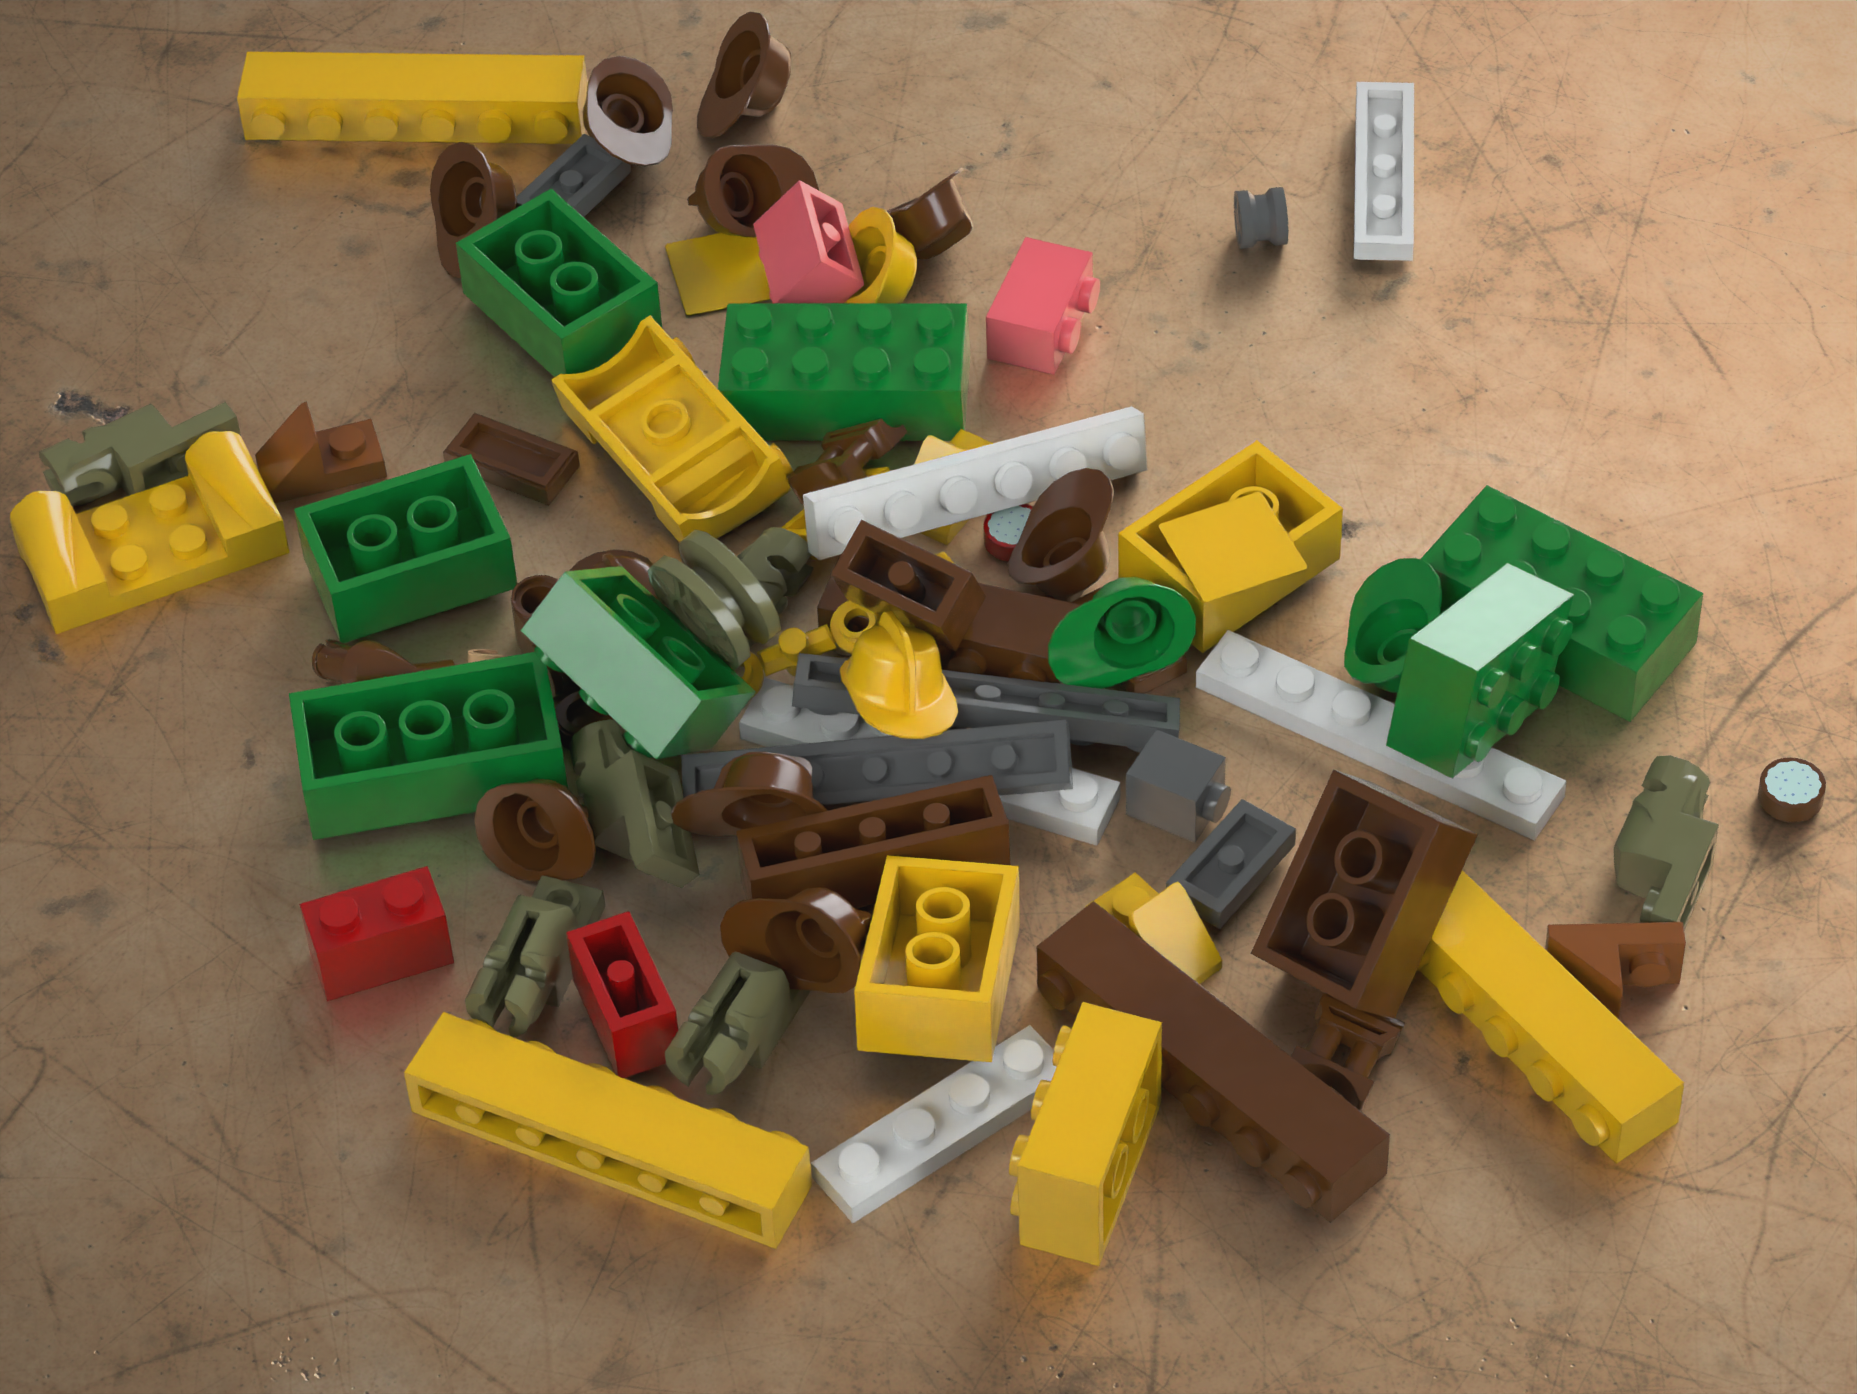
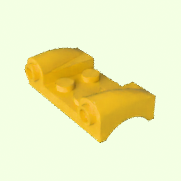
M651 315L640 321L629 342L606 363L590 371L577 374L561 373L551 379L565 413L593 445L599 442L650 500L657 518L679 543L695 529L707 532L718 539L752 519L791 491L787 478L793 470L783 452L774 443L768 445L696 366L691 353L678 337L672 339Z
M232 431L205 433L186 451L185 462L188 476L75 514L68 497L58 491H35L26 495L21 502L15 505L10 512V522L18 552L33 576L55 634L290 553L283 519L239 434Z

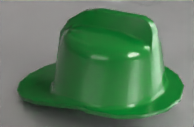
M1403 558L1382 565L1366 578L1355 594L1350 611L1348 638L1344 653V667L1352 679L1365 684L1374 683L1381 689L1398 693L1410 638L1440 615L1442 599L1441 581L1429 563L1417 558Z
M1138 577L1118 578L1105 584L1091 601L1068 612L1058 623L1048 643V664L1055 677L1065 685L1099 689L1111 687L1175 663L1188 651L1196 634L1195 613L1189 601L1172 588L1154 584L1149 580Z

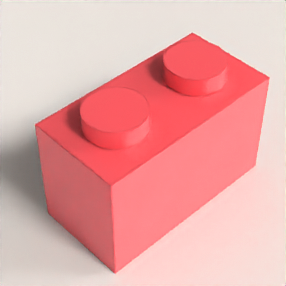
M799 180L753 224L760 249L759 257L764 264L772 303H845L864 285L844 208L839 201Z
M1025 237L986 315L987 359L1055 375L1064 354H1072L1077 347L1081 331V319L1084 312L1091 314L1098 301L1100 280L1093 277V252Z

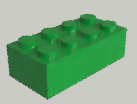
M967 303L727 304L718 390L764 441H823V437L827 432L878 419H883L890 427L903 424L907 433L900 441H924L928 435L943 441H951L960 429L965 430L970 369Z
M1488 485L1484 487L1420 559L1429 563L1440 577L1442 590L1440 615L1507 563L1574 594L1568 620L1573 623V631L1568 644L1558 657L1555 673L1560 676L1559 686L1629 722L1634 719L1697 643L1704 593Z
M535 652L289 693L302 790L313 840L476 812L478 802L489 789L503 784L524 783L539 778L555 780L568 788L547 665L537 657Z

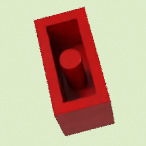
M428 866L299 904L310 954L327 1002L454 963L446 914Z
M627 911L566 932L573 982L616 1076L626 1078L666 1064L665 1051L678 1032L676 1009L630 912Z

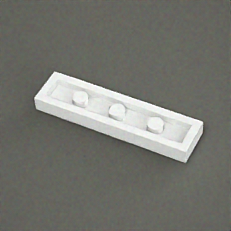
M1357 82L1354 259L1413 261L1414 83Z
M1031 1025L1027 1026L995 1046L992 1062L972 1061L811 1162L812 1178L852 1223H855L1029 1112L1032 1108L1039 1082L1042 1079L1052 1080L1057 1067L1053 1066L1052 1062L1054 1050Z

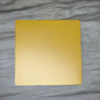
M717 233L665 245L686 315L725 309L727 304L755 303L770 300V287L764 264L759 257L760 249L757 237H741Z
M1255 492L1159 525L1160 531L1204 602H1210L1307 568L1306 562L1261 492Z

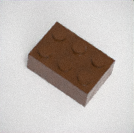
M1333 770L1250 954L1354 1009L1395 1019L1478 834L1373 782Z

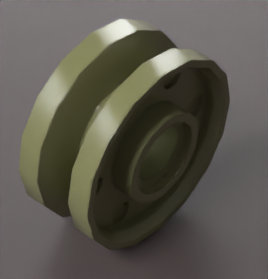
M695 529L678 544L683 563L676 558L664 555L648 569L649 581L658 600L734 671L751 656L746 637L753 642L766 644L781 631L780 617L772 600L745 564L722 542L707 532Z

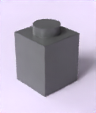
M1156 729L1126 773V815L1196 843L1209 821L1217 823L1228 806L1231 788L1225 785L1226 757Z

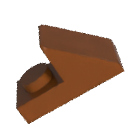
M307 401L301 403L255 454L259 473L274 503L387 477L385 461L372 419L315 431Z
M1683 922L1552 924L1547 927L1545 950L1619 1019L1623 985L1655 987L1661 984H1680L1686 941Z

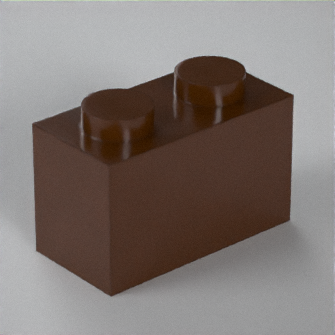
M862 519L830 574L846 599L879 615L886 611H893L902 625L926 631L934 637L936 643L955 652L986 598L972 572Z

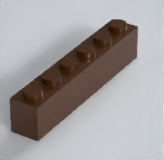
M1091 902L1036 946L1037 987L1045 1000L1054 1008L1059 1010L1065 1008L1073 1016L1077 1017L1082 1002L1162 1022L1161 1087L1183 1104L1186 1112L1196 1123L1203 1127L1211 1126L1230 1141L1237 1154L1247 1164L1253 1167L1261 1166L1282 1183L1286 1193L1298 1205L1304 1208H1313L1331 1223L1387 1174L1390 1134L1096 902Z

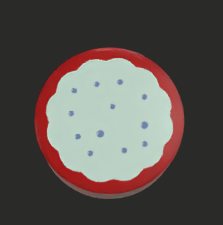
M1022 504L986 515L983 523L984 544L992 556L1002 561H1009L1033 506Z

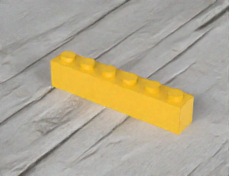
M247 51L237 101L245 140L573 144L585 131L582 110L586 102L588 81L584 55Z
M1462 870L1417 971L1419 970L1438 988L1443 1001L1452 1011L1458 1014L1463 1013L1482 1031L1485 1041L1497 1055L1508 1057L1527 1076L1531 1087L1539 1097L1548 1102L1553 1101L1572 1120L1576 1131L1586 1143L1591 1146H1599L1616 1164L1677 1124L1684 1082Z
M443 1012L404 1071L411 1111L413 1113L774 1249L779 1245L812 1187L809 1146L801 1144L791 1135L781 1131L768 1132L738 1121L729 1112L719 1108L706 1109L677 1098L665 1088L655 1085L646 1087L616 1076L615 1073L603 1065L596 1063L586 1065L559 1055L543 1043L537 1041L524 1042L502 1034L481 1020H465Z

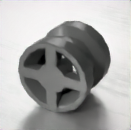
M1283 187L1269 188L1262 195H1253L1248 190L1234 192V220L1239 249L1253 248L1257 241L1268 240L1274 246L1288 244V213Z

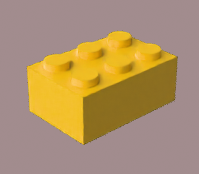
M1256 440L1118 533V578H1142L1154 584L1172 588L1185 597L1196 616V634L1191 644L1204 653L1217 644L1227 630L1236 631L1340 559L1343 508ZM1255 492H1261L1306 562L1307 568L1210 602H1204L1160 531L1159 525Z
M887 855L854 990L857 1051L992 1062L1020 928L1019 866Z
M1082 1002L1073 1027L1062 1026L1059 1031L1052 1061L1053 1066L1057 1067L1052 1080L1042 1079L1037 1086L1031 1108V1119L1035 1122L1030 1135L1020 1134L1014 1144L1009 1163V1175L1018 1177L1011 1199L1010 1213L1011 1215L1019 1216L1020 1245L1100 1266L1161 1104L1162 1022Z

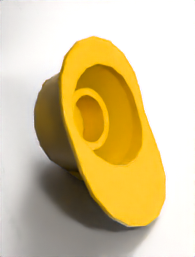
M870 207L861 211L849 224L864 285L845 303H902L910 291L916 275L917 257L915 249L911 242L896 232L893 218L885 209Z
M893 611L883 612L878 626L871 627L861 633L854 645L851 658L844 661L839 669L841 681L846 686L858 713L866 723L882 733L906 739H925L940 735L952 727L958 715L956 698L942 673L939 649L934 637L916 627L902 625Z

